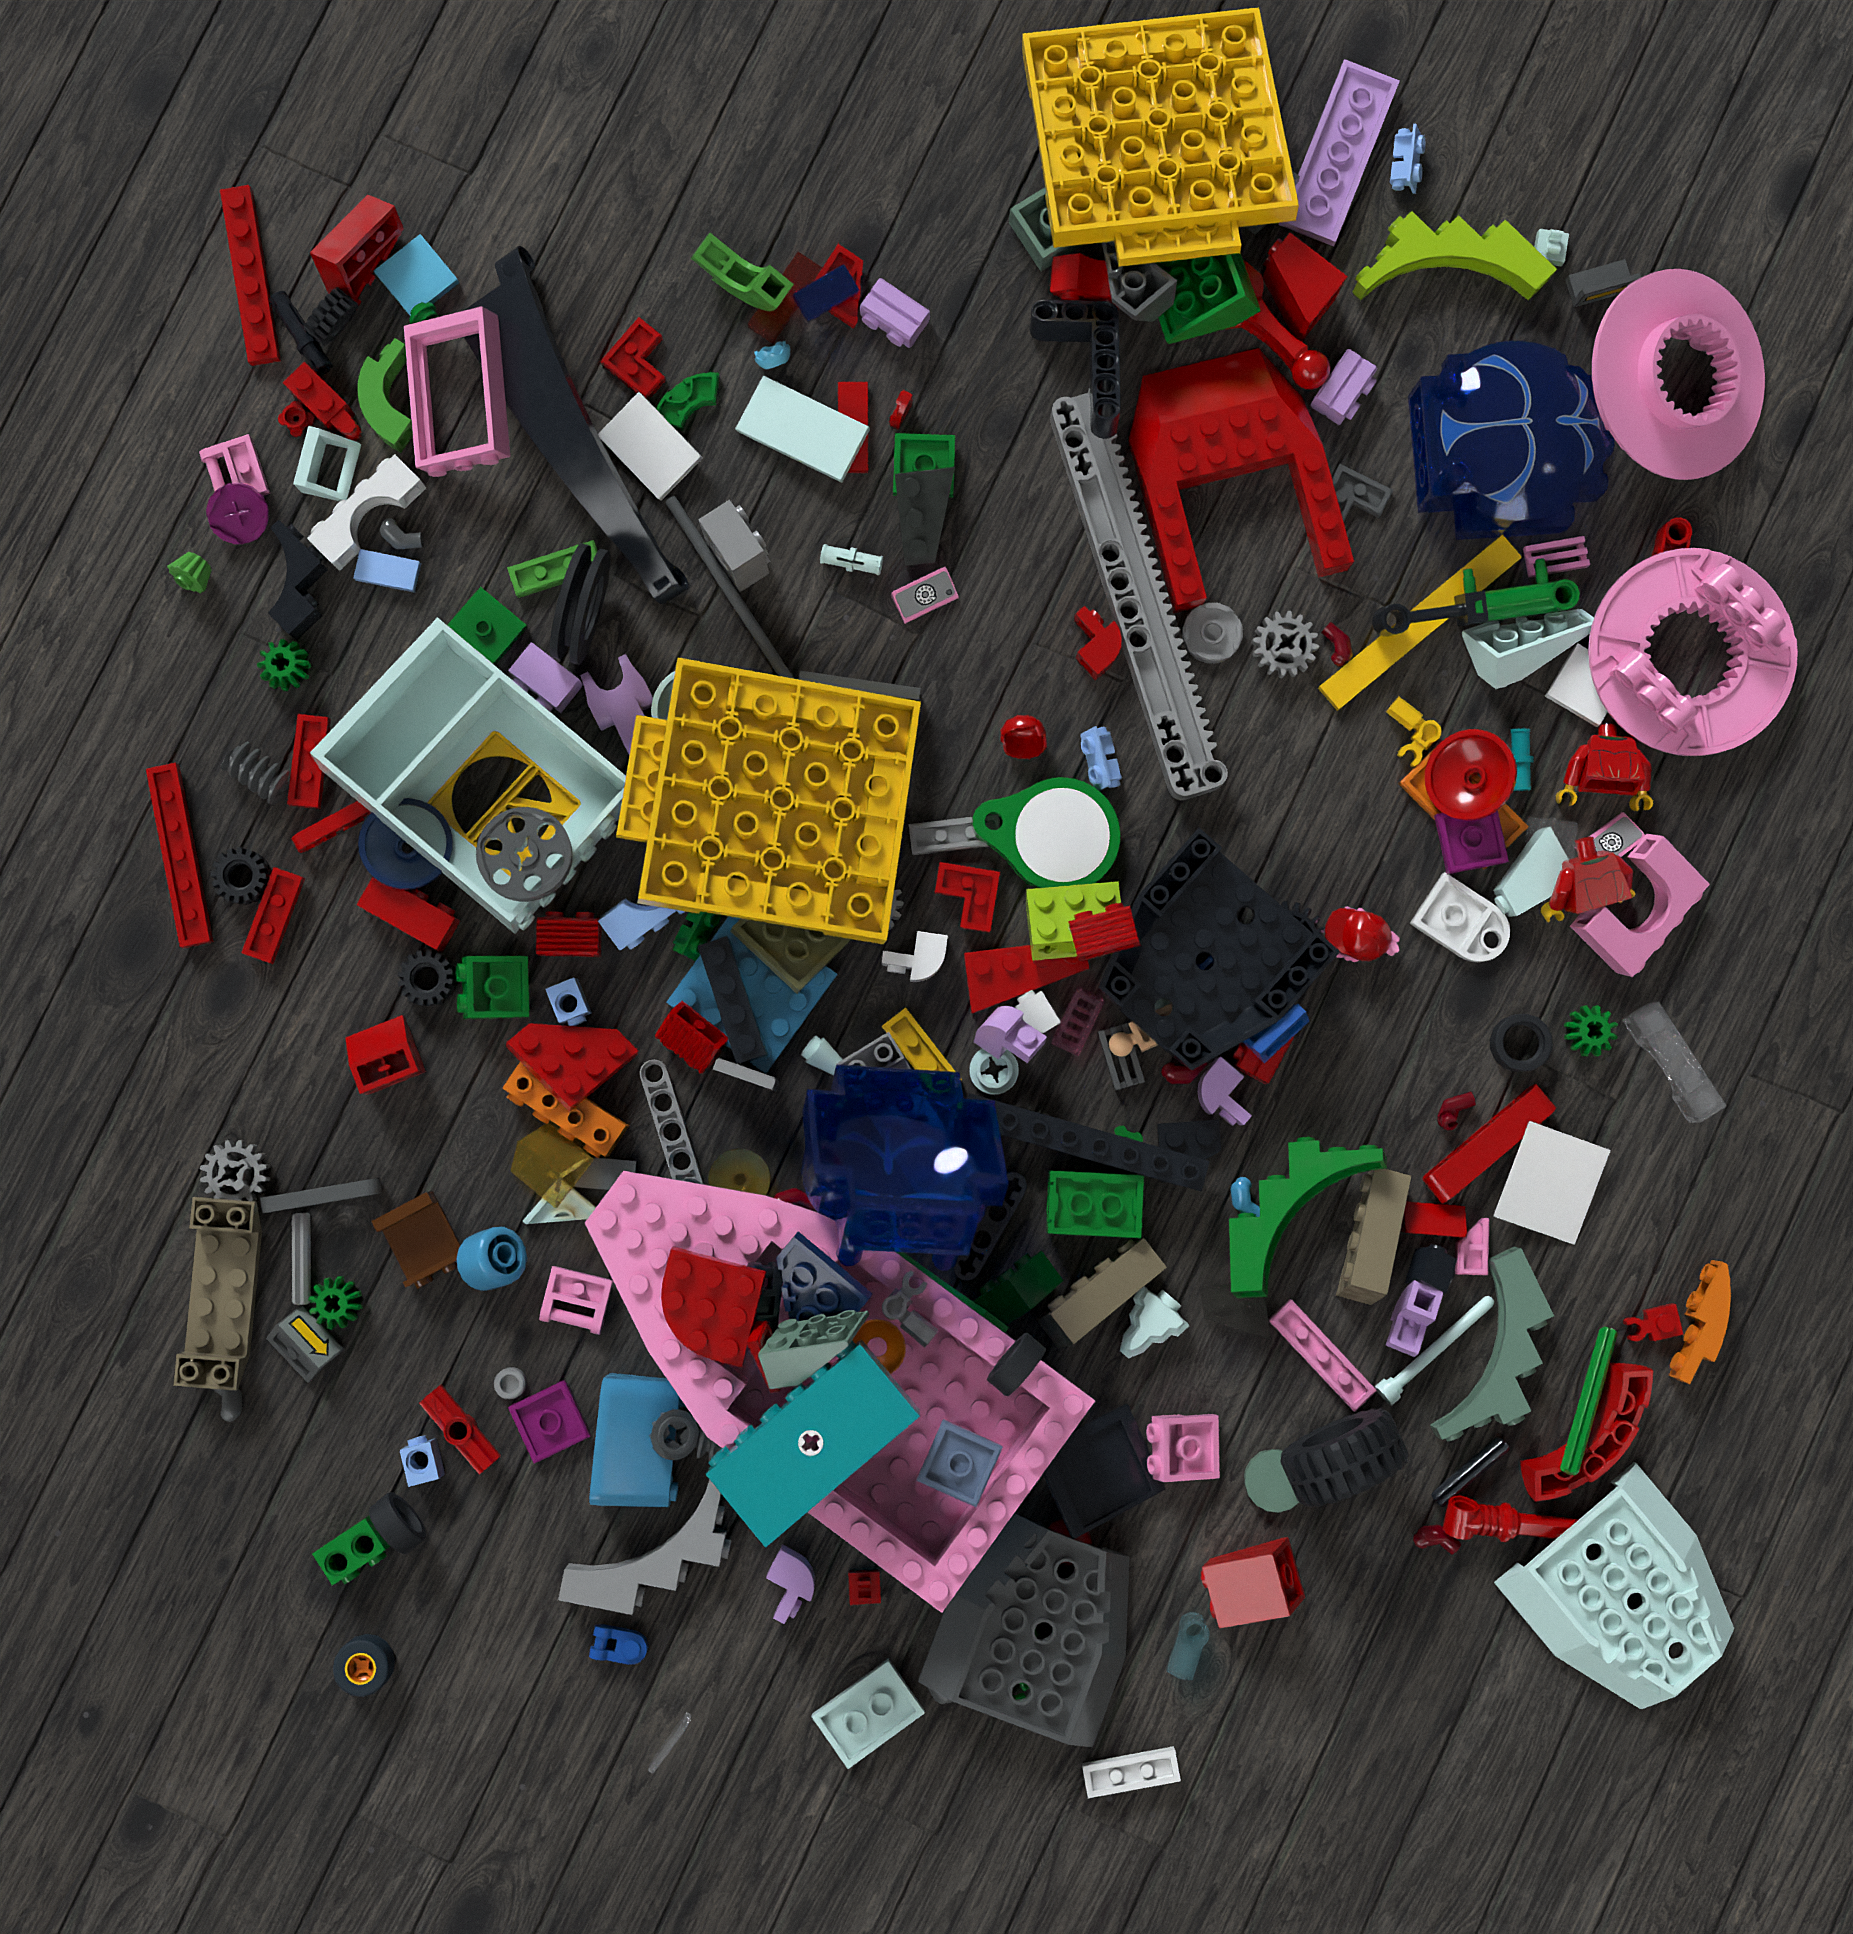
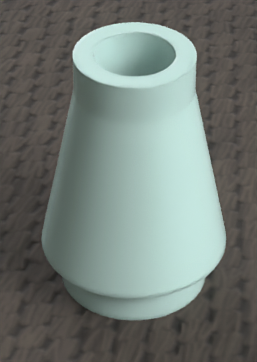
M815 1035L804 1048L801 1056L806 1059V1063L838 1078L842 1073L836 1064L843 1059L825 1038L820 1039Z

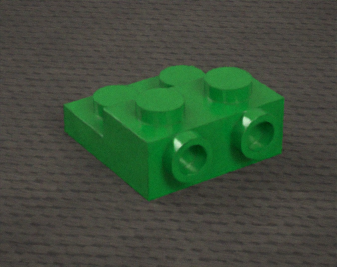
M466 956L462 958V963L457 964L456 979L457 982H462L463 994L457 995L458 1013H463V1019L529 1017L528 956Z

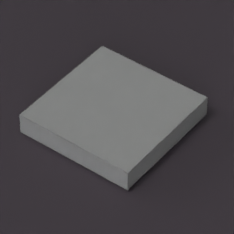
M720 1058L716 1059L713 1068L716 1071L776 1091L779 1083L775 1077Z

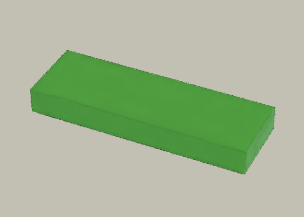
M594 540L583 543L591 546V561H593L598 552ZM578 545L507 567L517 598L563 584L567 568Z

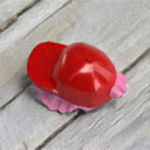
M1347 906L1333 911L1327 920L1325 938L1340 951L1336 956L1337 958H1344L1346 961L1352 960V962L1359 960L1372 961L1384 953L1393 956L1399 952L1397 942L1400 941V938L1390 930L1388 923L1381 916L1367 912L1363 908L1355 910Z

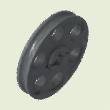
M518 807L500 813L485 826L477 842L476 861L483 879L497 894L513 901H535L552 894L563 884L572 865V845L565 828L551 814L537 808ZM513 818H521L525 821L524 829L519 833H512L507 828L508 822ZM547 824L552 825L556 830L553 838L549 840L539 838L538 830L540 827ZM491 840H499L503 844L501 852L497 855H489L485 851L486 844ZM528 843V850L532 857H526L525 861L521 864V859L517 852H523ZM552 854H560L564 857V863L558 869H551L546 864L547 858ZM499 869H507L511 872V878L506 884L501 885L494 882V874ZM530 876H538L542 880L541 887L536 891L531 892L524 888L525 880Z

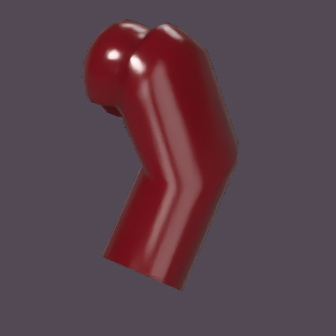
M797 1188L787 1189L773 1197L812 1211L818 1202V1199Z
M1441 1525L1423 1526L1413 1535L1414 1544L1421 1549L1440 1544L1448 1553L1453 1555L1461 1547V1543L1456 1538L1446 1534Z

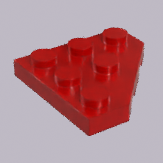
M530 1023L506 1042V1048L569 1112L638 1054V1050L618 1029Z

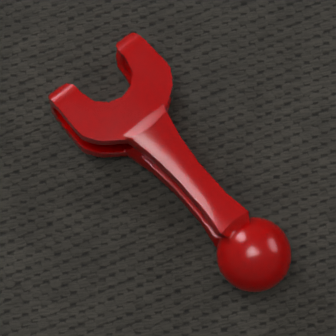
M1244 261L1261 311L1238 325L1227 329L1241 327L1267 344L1285 362L1292 372L1295 383L1301 388L1312 390L1321 387L1330 375L1328 358L1320 351L1308 350L1306 344L1295 338L1278 322L1262 299L1264 289L1262 275Z

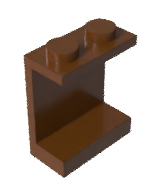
M433 1191L425 1192L371 1221L376 1232L383 1231L407 1278L403 1282L405 1288L415 1285L419 1289L434 1281L431 1275L441 1270L444 1274H447L457 1269L456 1258L461 1244Z

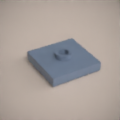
M943 1419L919 1472L917 1481L977 1508L1003 1446Z

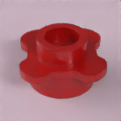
M293 401L279 414L278 422L282 426L289 428L290 434L293 437H300L308 425L314 424L315 417L312 413H307L303 409L301 402ZM295 417H299L297 422L294 421Z

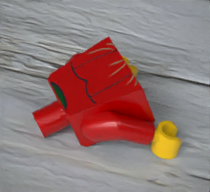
M1603 724L1598 728V735L1590 736L1587 744L1581 745L1569 760L1563 783L1566 784L1565 789L1557 793L1556 802L1560 804L1562 795L1567 792L1571 796L1569 806L1575 804L1577 795L1574 792V787L1578 786V791L1634 795L1629 802L1630 808L1633 811H1638L1639 800L1642 799L1644 802L1643 809L1649 810L1653 806L1652 798L1647 795V791L1651 787V763L1641 750L1637 749L1633 738L1617 736V727L1614 724Z
M1594 837L1575 840L1578 857L1563 861L1562 870L1559 872L1550 901L1541 908L1543 917L1546 922L1550 921L1552 915L1558 921H1562L1564 914L1561 910L1563 909L1579 914L1617 902L1621 904L1622 901L1633 898L1635 896V892L1631 889L1633 869L1620 856L1615 855L1614 852L1596 851Z

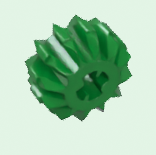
M280 638L278 647L273 642H268L270 651L268 653L260 651V655L265 658V661H260L256 664L259 669L264 670L260 675L261 679L269 681L271 688L276 689L280 686L283 691H288L290 683L295 688H300V682L298 681L300 677L306 680L309 679V675L303 671L312 667L311 663L305 660L308 652L305 649L299 650L300 645L297 642L292 641L288 644L287 640ZM284 660L289 662L288 667L284 665ZM281 663L284 665L285 670L279 668Z
M1585 1005L1580 1007V1013L1576 1011L1570 1013L1573 1022H1565L1564 1027L1571 1029V1033L1564 1035L1565 1040H1574L1570 1046L1571 1050L1574 1051L1580 1048L1581 1056H1588L1591 1052L1596 1057L1601 1056L1602 1049L1609 1051L1612 1048L1608 1040H1616L1618 1036L1615 1033H1611L1610 1029L1616 1028L1618 1024L1616 1022L1608 1023V1019L1611 1017L1609 1011L1601 1014L1600 1006H1593L1590 1010ZM1593 1025L1592 1033L1594 1036L1589 1037L1587 1034L1590 1030L1587 1026Z
M338 1276L335 1282L331 1277L324 1279V1286L317 1284L313 1287L319 1296L309 1297V1302L316 1303V1307L311 1308L309 1313L320 1314L316 1320L317 1324H323L327 1320L328 1329H334L337 1324L340 1328H345L348 1326V1320H357L358 1316L353 1310L362 1309L363 1304L355 1302V1298L362 1296L361 1291L351 1292L355 1282L349 1281L344 1286L345 1280L343 1276ZM339 1297L338 1305L340 1307L333 1309L334 1301L331 1298Z

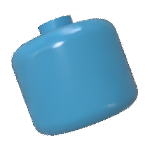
M492 1227L477 1232L463 1241L458 1249L456 1258L457 1268L462 1279L474 1289L485 1291L503 1287L519 1279L524 1272L527 1263L526 1247L522 1239L513 1230L505 1227Z

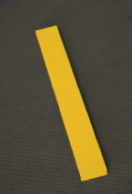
M1502 534L1411 611L1455 605L1454 596L1464 594V569H1473L1478 592L1484 590L1519 561L1522 556ZM1449 618L1411 623L1403 633L1389 637L1379 636L1321 684L1318 689L1338 711Z

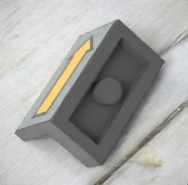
M1624 259L1568 275L1565 281L1573 306L1577 307L1619 295L1628 285L1641 278L1640 273L1630 275L1626 260Z
M301 1305L276 1324L266 1339L309 1383L317 1377L325 1365L343 1352L344 1348L321 1324H317V1319Z

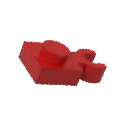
M1673 1303L1642 1310L1644 1315L1642 1320L1636 1317H1628L1623 1320V1323L1626 1325L1636 1324L1637 1332L1627 1336V1339L1631 1341H1640L1647 1333L1651 1341L1683 1335L1677 1306Z

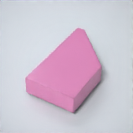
M1481 1218L1467 1231V1238L1461 1237L1455 1243V1258L1457 1259L1455 1274L1488 1275L1489 1218Z

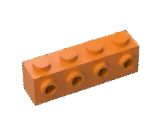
M519 1062L503 1086V1089L509 1092L507 1098L520 1107L524 1103L534 1109L533 1116L546 1124L551 1120L560 1126L558 1132L571 1141L578 1138L585 1143L583 1149L597 1158L601 1154L605 1157L610 1156L629 1127L628 1124L589 1098H585L569 1112L521 1062Z

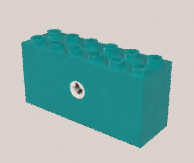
M862 1339L856 1344L852 1340L849 1346L836 1355L838 1359L831 1365L827 1362L810 1377L813 1380L806 1386L803 1383L795 1386L787 1393L785 1397L787 1402L783 1406L779 1407L777 1403L774 1404L759 1419L762 1423L758 1427L754 1428L752 1425H749L734 1440L736 1445L729 1450L727 1446L723 1447L708 1462L711 1467L706 1476L765 1548L920 1417V1409ZM807 1435L811 1437L814 1435L819 1436L817 1444L814 1441L807 1443Z

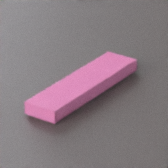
M1289 1299L1268 1319L1352 1411L1358 1410L1377 1391L1293 1300Z

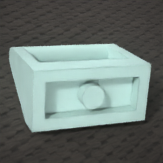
M308 426L293 484L302 493L336 501L347 500L361 444L331 432ZM326 444L347 448L337 491L316 484Z

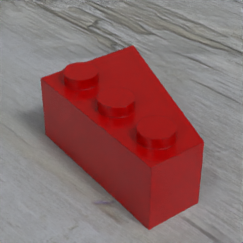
M367 195L310 252L329 294L331 290L339 287L360 305L361 301L358 297L366 283L369 285L373 283L375 276L372 273L380 259L384 261L387 259L404 230L394 205Z

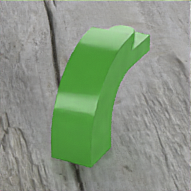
M711 233L707 234L690 258L713 277L712 280L720 287L743 302L761 310L773 311L777 309L794 285L771 265L761 268L747 262Z
M394 338L391 344H387L382 349L379 362H376L369 356L366 358L358 379V400L365 419L376 434L391 448L402 453L413 437L412 420L395 410L390 402L391 385L407 362L405 344Z

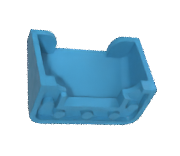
M609 1373L603 1378L590 1485V1505L670 1507L671 1501L677 1500L678 1482H673V1460L660 1457L652 1449L653 1445L649 1437L653 1428L652 1422L656 1421L662 1412L670 1411L672 1408L680 1410V1407H686L667 1378ZM668 1425L670 1435L667 1436V1439L675 1441L676 1429Z

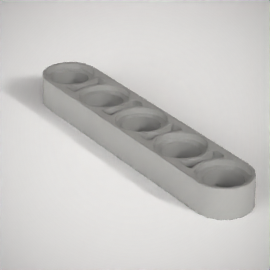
M648 1060L641 1066L640 1078L671 1177L675 1180L692 1181L705 1185L669 1070L662 1061ZM654 1064L659 1065L663 1070L662 1078L657 1082H650L646 1077L647 1068ZM660 1094H668L672 1099L671 1108L664 1112L659 1111L655 1106V1100ZM670 1123H676L681 1128V1136L675 1141L668 1140L664 1135V1129ZM679 1152H684L690 1157V1166L685 1170H679L674 1166L673 1159Z

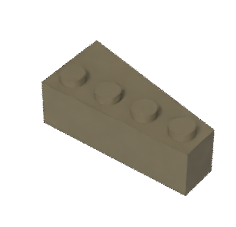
M1388 1169L1370 1170L1368 1174L1363 1175L1360 1183V1191L1363 1193L1360 1203L1355 1208L1353 1218L1355 1224L1349 1237L1347 1254L1336 1296L1373 1305L1387 1295L1411 1180L1410 1175Z
M1132 1238L1127 1240L1117 1248L1119 1252L1117 1256L1111 1260L1107 1257L1094 1267L1095 1273L1088 1278L1084 1276L1071 1286L1072 1291L1064 1297L1062 1295L1057 1297L1047 1306L1049 1309L1036 1318V1321L1057 1348L1075 1344L1167 1268L1144 1238L1135 1242Z

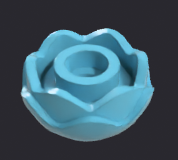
M779 341L771 347L765 346L759 352H754L756 356L754 360L764 369L779 366L788 361L790 346L786 344V341Z

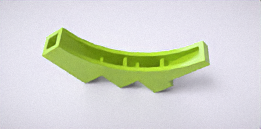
M1411 211L1404 219L1399 216L1388 228L1390 234L1385 242L1387 246L1377 255L1375 259L1378 262L1372 268L1367 265L1355 277L1357 284L1352 293L1362 300L1379 285L1398 275L1424 268L1453 267L1490 275L1511 286L1529 301L1549 281L1557 268L1506 220L1498 227L1493 224L1480 236L1458 215L1451 223L1446 220L1434 233Z

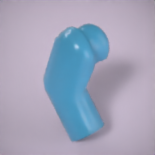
M1246 1177L1237 1178L1230 1189L1234 1208L1241 1213H1254L1256 1217H1260V1207L1251 1201L1250 1188L1252 1184L1250 1180Z

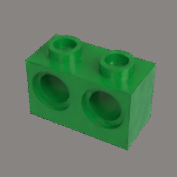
M369 1515L312 1553L332 1586L340 1580L345 1585L361 1574L358 1568L367 1562L372 1567L387 1557L384 1551L390 1545L376 1530ZM362 1536H368L373 1540V1550H366L362 1547ZM337 1553L346 1557V1568H341L335 1563V1555Z

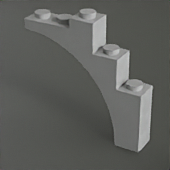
M709 1479L706 1492L699 1506L684 1526L663 1544L641 1556L619 1563L603 1565L569 1563L564 1569L558 1600L632 1615L636 1606L642 1607L646 1588L640 1587L641 1584L676 1591L679 1582L685 1583L688 1564L683 1563L684 1560L719 1567L722 1558L728 1559L731 1540L726 1539L727 1530L715 1528L716 1524L722 1525L725 1506H720L722 1494Z

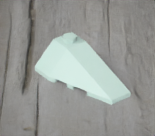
M1582 609L1548 613L1545 614L1542 620H1527L1526 617L1516 618V623L1500 625L1499 621H1491L1463 630L1462 637L1478 676L1495 689L1524 679L1589 635L1594 617Z

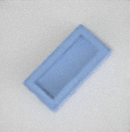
M360 549L353 578L360 582L415 593L421 563L416 560Z

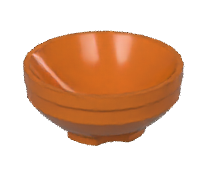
M883 1319L868 1320L863 1323L853 1341L856 1344L862 1339L868 1346L869 1341L875 1337L884 1339L887 1344V1350L883 1355L876 1357L887 1371L892 1374L900 1367L906 1354L903 1334L897 1326Z

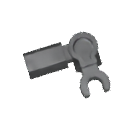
M909 1271L903 1277L902 1288L900 1290L895 1288L890 1296L884 1300L882 1312L888 1319H898L902 1322L900 1328L925 1348L939 1330L915 1310L912 1312L907 1310L913 1303L910 1298L913 1295L922 1293L927 1286V1283L924 1281L916 1289L910 1287L909 1279L913 1276L914 1272Z

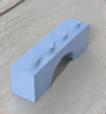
M625 898L602 914L598 922L619 950L626 946L632 949L645 939L642 936L650 929H653L654 932L660 930L669 923L667 917L676 911L679 914L685 911L656 906H641Z

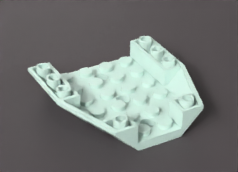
M1633 1462L1611 1481L1616 1487L1612 1492L1523 1567L1516 1563L1494 1583L1556 1657L1639 1709H1644L1676 1697L1722 1657L1734 1627L1697 1535L1637 1463ZM1593 1543L1599 1544L1601 1548L1600 1556L1595 1560H1589L1586 1556L1587 1547ZM1632 1593H1640L1642 1597V1603L1637 1609H1630L1627 1605V1599ZM1675 1642H1681L1683 1646L1682 1655L1678 1658H1671L1668 1652L1669 1647Z

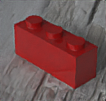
M372 877L356 904L440 952L444 951L460 923L459 919L453 917L456 912L455 910L441 902L435 907L427 902L429 896L418 889H412L410 892L403 889H395L380 883L374 877Z

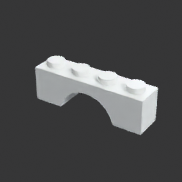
M395 454L391 458L384 459L378 465L377 472L369 479L362 480L356 486L355 493L347 500L340 501L334 507L333 514L325 521L318 522L312 528L311 535L307 538L339 571L361 549L358 543L357 530L361 519L369 510L384 504L396 505L405 509L426 489L422 481Z

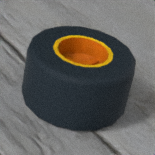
M364 1634L354 1637L339 1650L334 1659L333 1673L336 1683L341 1690L351 1696L364 1697L374 1694L388 1682L394 1671L395 1658L393 1650L387 1641L377 1635Z

